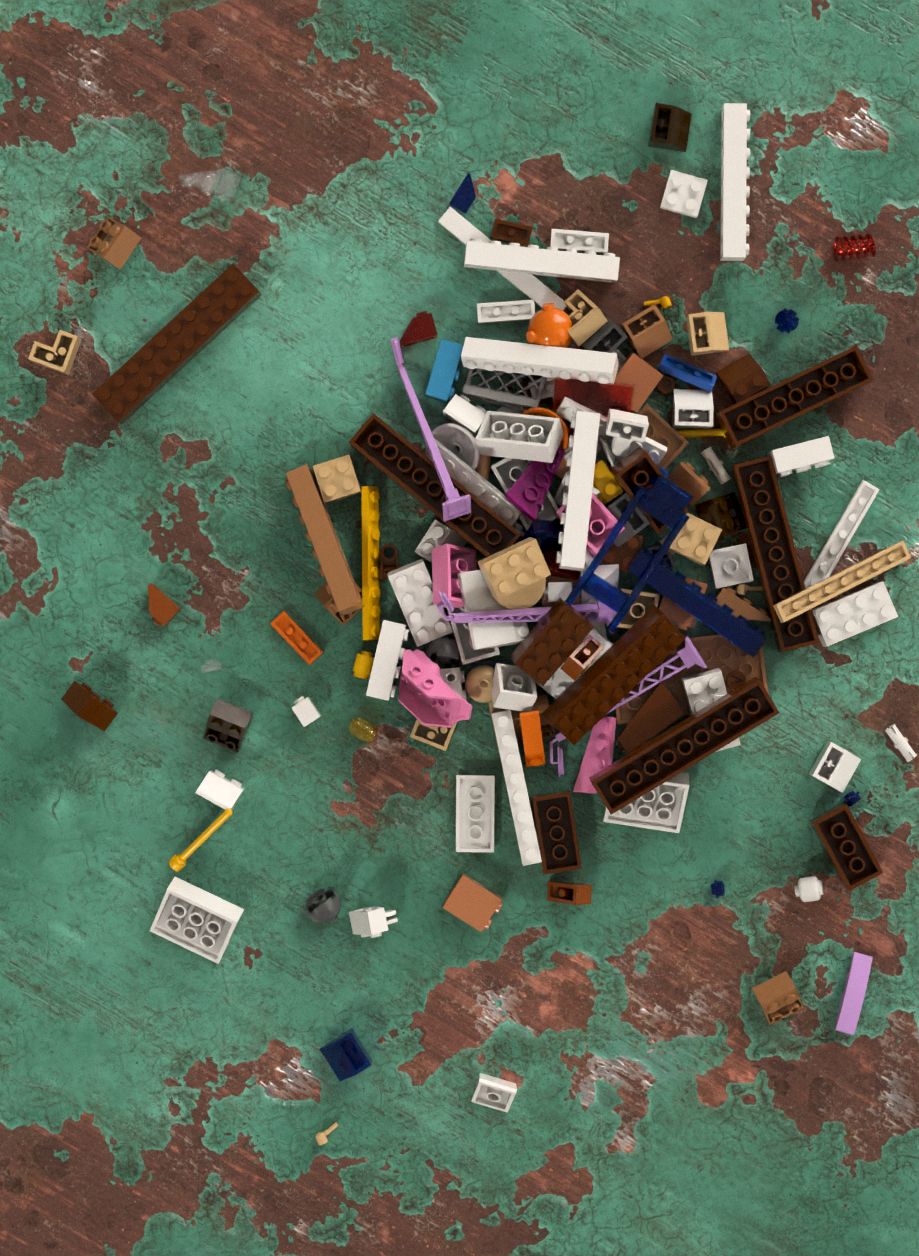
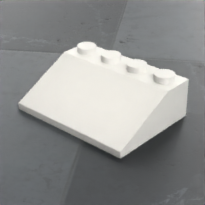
M481 569L457 574L465 612L508 610V608L500 605L492 597ZM527 622L468 623L474 650L519 644L529 634Z
M679 773L612 815L607 807H605L604 822L679 833L690 786L689 773Z
M174 877L167 888L150 932L219 964L244 909Z

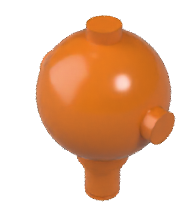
M554 303L543 304V309L538 311L529 322L526 334L527 341L535 345L567 348L572 341L570 334L567 332L569 328L573 327L571 319L561 309L554 308Z

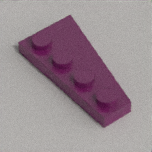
M558 447L552 463L531 461L504 495L532 522L536 520L538 510L543 504L545 494L552 483L551 480L565 453L560 447Z

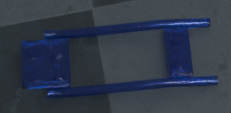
M662 474L659 475L650 490L641 485L565 602L572 605L583 589L592 597L618 612L607 627L608 630L614 632L643 590L678 533L690 518L683 511L694 496ZM638 506L672 530L630 596H628L617 587L594 574L632 512Z

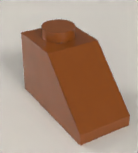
M150 583L148 585L149 612L153 616L152 621L158 626H167L181 611V608L154 584Z
M589 635L568 657L560 669L575 681L605 647Z
M548 881L547 900L571 905L591 904L592 885L578 882Z

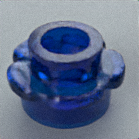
M852 790L843 796L845 798L843 803H846L848 807L861 800V797L858 795L859 792L855 793Z
M715 879L714 883L711 884L712 895H716V898L725 896L723 881Z

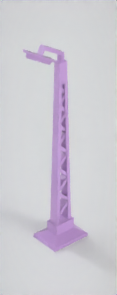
M398 337L392 338L390 340L399 374L446 495V502L442 503L443 521L471 513V496H459L457 488H454L406 370L402 365L404 360Z
M613 588L610 589L606 601H597L596 604L571 605L589 621L606 623L610 634H614L621 607ZM438 591L442 601L437 603V607L444 620L453 621V623L539 622L551 609V607L452 614L454 608L446 594ZM442 606H446L450 613L449 616H446Z
M688 635L685 638V647L679 650L677 655L651 671L641 681L638 692L631 690L629 693L634 695L625 700L623 698L608 713L686 667L688 669L697 664L707 668ZM678 657L684 662V665L681 667L669 665ZM664 667L674 669L673 672L663 677ZM661 669L659 680L648 678ZM644 680L654 682L642 689ZM561 732L556 734V738L550 741V763L558 764L559 777L564 774L563 749L559 746L557 747L558 762H554L553 743L557 740L560 742L566 738Z

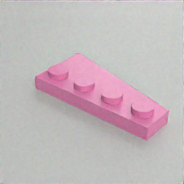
M603 717L593 727L573 792L598 794L589 777L612 764L617 718Z

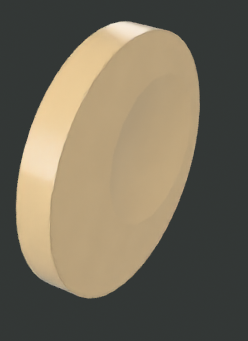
M546 577L499 600L494 599L508 609L530 608L542 597L546 586Z

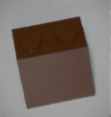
M750 354L716 372L733 405L771 385L761 366Z

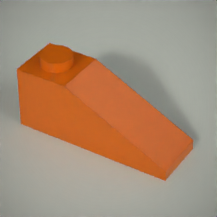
M539 710L519 713L526 767L545 764Z

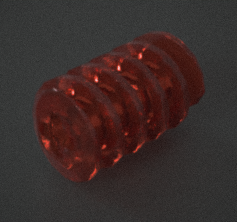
M867 233L865 237L863 234H859L857 237L855 235H851L850 238L843 236L842 239L836 237L834 240L833 257L835 261L838 260V256H841L842 261H845L846 255H848L850 260L853 259V254H856L857 259H860L861 253H863L865 258H868L869 252H871L872 257L876 255L875 242L870 233Z

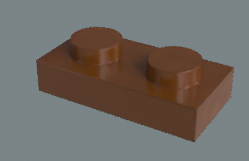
M495 219L491 239L507 243H519L520 246L528 247L532 227Z

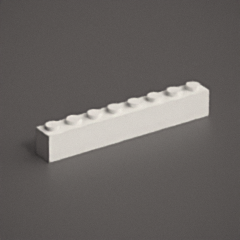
M724 103L721 108L720 261H744L746 255H749V244H746V236H749V224H746V217H749L750 208L749 205H746V198H749L750 187L746 186V179H749L750 168L747 167V160L750 158V148H747V141L750 139V129H747V122L750 121V110H747L746 103Z
M473 238L466 242L464 267L616 283L618 280L620 257H615L613 253L596 255L594 251L577 253L575 249L558 251L557 247L539 249L538 245L520 247L519 243L501 245L500 241L483 243L481 239Z
M472 337L465 338L461 353L463 367L469 369L496 370L506 373L540 375L547 378L557 377L564 380L592 381L601 384H614L619 365L617 353Z
M577 411L575 416L571 417L570 428H574L573 436H569L568 447H572L571 455H567L566 466H569L570 469L569 474H565L564 485L568 486L567 493H563L562 505H566L565 513H561L560 524H564L563 532H559L558 543L561 544V551H557L556 563H559L560 569L583 571L600 413Z
M511 710L493 712L491 715L522 865L540 863L542 860Z

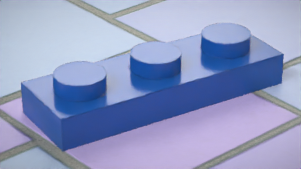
M665 353L658 370L667 375L674 376L683 382H688L709 392L712 391L717 378L712 373Z

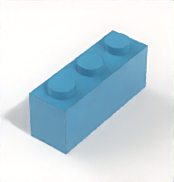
M441 339L425 397L448 403V399L453 398L455 388L452 386L454 380L458 381L461 370L458 369L459 362H462L461 353L464 345Z

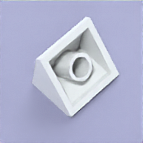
M479 1073L471 1102L508 1113L517 1091L516 1083Z

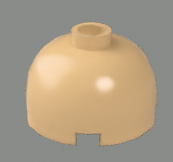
M478 665L467 674L465 689L474 701L480 703L492 701L491 690L495 671L494 667Z

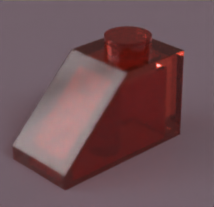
M427 311L416 314V317L411 320L400 340L401 348L438 338L432 313L427 314Z

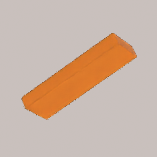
M285 611L270 623L309 665L323 653L318 645Z

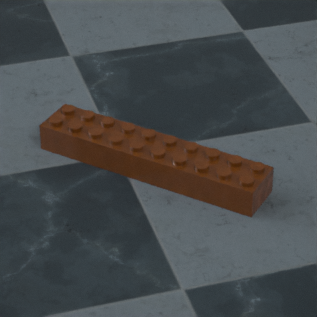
M234 263L231 264L92 395L122 425L261 296L260 291Z
M374 413L349 441L352 448L486 558L518 543L523 538L517 530L451 476V481L454 488H457L459 496H471V513L444 522L442 503L446 502V495L434 463Z
M772 456L733 465L731 470L778 652L817 644L819 639L811 609L781 623L773 605L804 590L805 585Z
M754 677L589 777L590 781L612 815L780 712L760 679Z

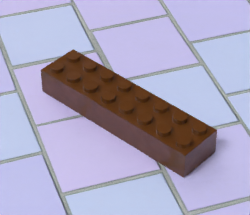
M856 345L718 412L715 416L731 449H734L848 394L874 379Z
M654 605L559 696L543 714L575 745L686 637Z

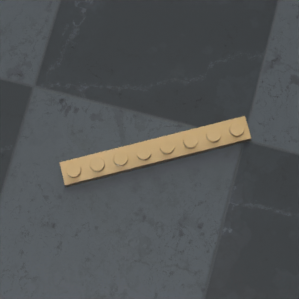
M900 541L773 605L780 622L784 623L910 559L911 556L904 541Z

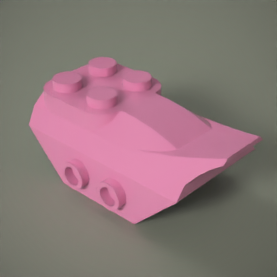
M410 649L404 650L398 701L423 725L451 728L458 721L469 720L472 705L449 687L440 676L439 666L433 663L423 651L418 649L414 651Z

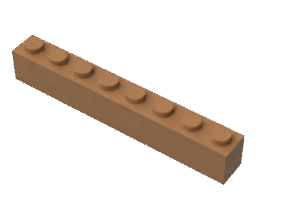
M306 464L287 472L288 479L285 480L286 485L290 491H293L294 497H292L295 507L300 509L299 519L302 525H306L308 530L305 531L308 541L312 542L314 546L312 553L315 559H319L320 566L318 568L322 577L325 576L327 580L325 587L327 592L333 596L334 600L331 602L334 610L344 616L363 608V602L311 468Z

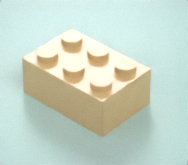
M531 537L478 561L492 597L498 600L551 575L537 540Z

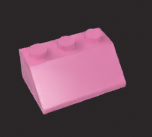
M592 493L586 549L595 557L625 528ZM563 505L555 513L559 520L561 519V513H565L566 505Z
M448 543L432 549L433 605L437 606V603L442 601L438 592L441 591V593L446 594L453 608L464 607L457 574L477 570L476 550Z

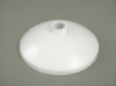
M445 423L436 427L431 432L434 439L439 441L473 470L476 469L480 459V452L475 436L469 429L457 423Z

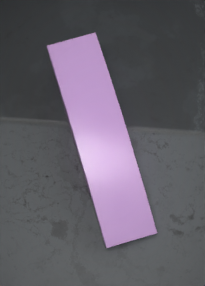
M857 952L852 953L844 991L841 993L835 1025L836 1031L850 1035L855 1034L873 959L871 956Z

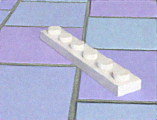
M567 397L563 398L556 410V414L569 422H571V417L575 416L577 411L597 412ZM600 414L598 436L612 442L614 436L606 435L605 432L607 417ZM645 437L644 443L632 440L630 452H633L640 446L648 453L654 463L658 465L666 454L668 447Z
M434 439L448 474L504 521L513 526L522 512L504 496L505 494ZM427 448L424 452V455L432 461L431 455Z

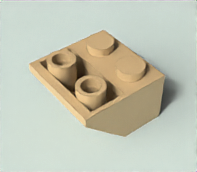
M724 312L688 314L686 322L691 356L729 351Z

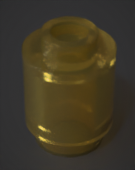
M361 717L358 720L354 718L348 727L351 729L350 734L369 744L378 732L374 729L375 726Z

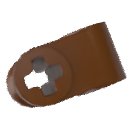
M392 544L384 545L380 551V581L389 579L385 571H393L399 568L398 551ZM391 547L394 549L395 554L392 558L384 556L385 548Z

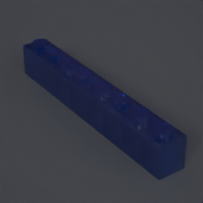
M639 548L626 566L627 570L754 658L767 640L764 636L765 631L758 626L754 628L748 624L749 620L744 616L739 615L737 617L732 613L734 610L725 603L723 606L717 603L718 598L711 593L707 595L701 591L702 587L697 583L692 582L690 584L685 580L687 577L678 570L676 573L670 570L671 565L664 560L660 562L654 558L655 554L650 550L645 549L643 551Z

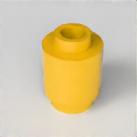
M361 651V654L357 653L352 670L354 671L353 676L368 680L374 662L373 653Z

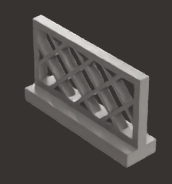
M475 368L476 372H474V369H469L466 384L462 391L463 395L467 398L523 411L533 407H540L546 377L542 376L534 381L532 376L528 375L532 383L523 388L518 380L527 375L521 374L516 377L514 373H510L514 379L504 384L500 376L506 373L504 371L497 373L494 370L495 375L485 380L482 372L486 369ZM479 374L483 383L478 386L472 385V378ZM498 378L502 386L496 390L491 389L488 383ZM516 382L521 390L515 394L510 393L507 387ZM535 386L538 391L537 398L528 397L525 391Z

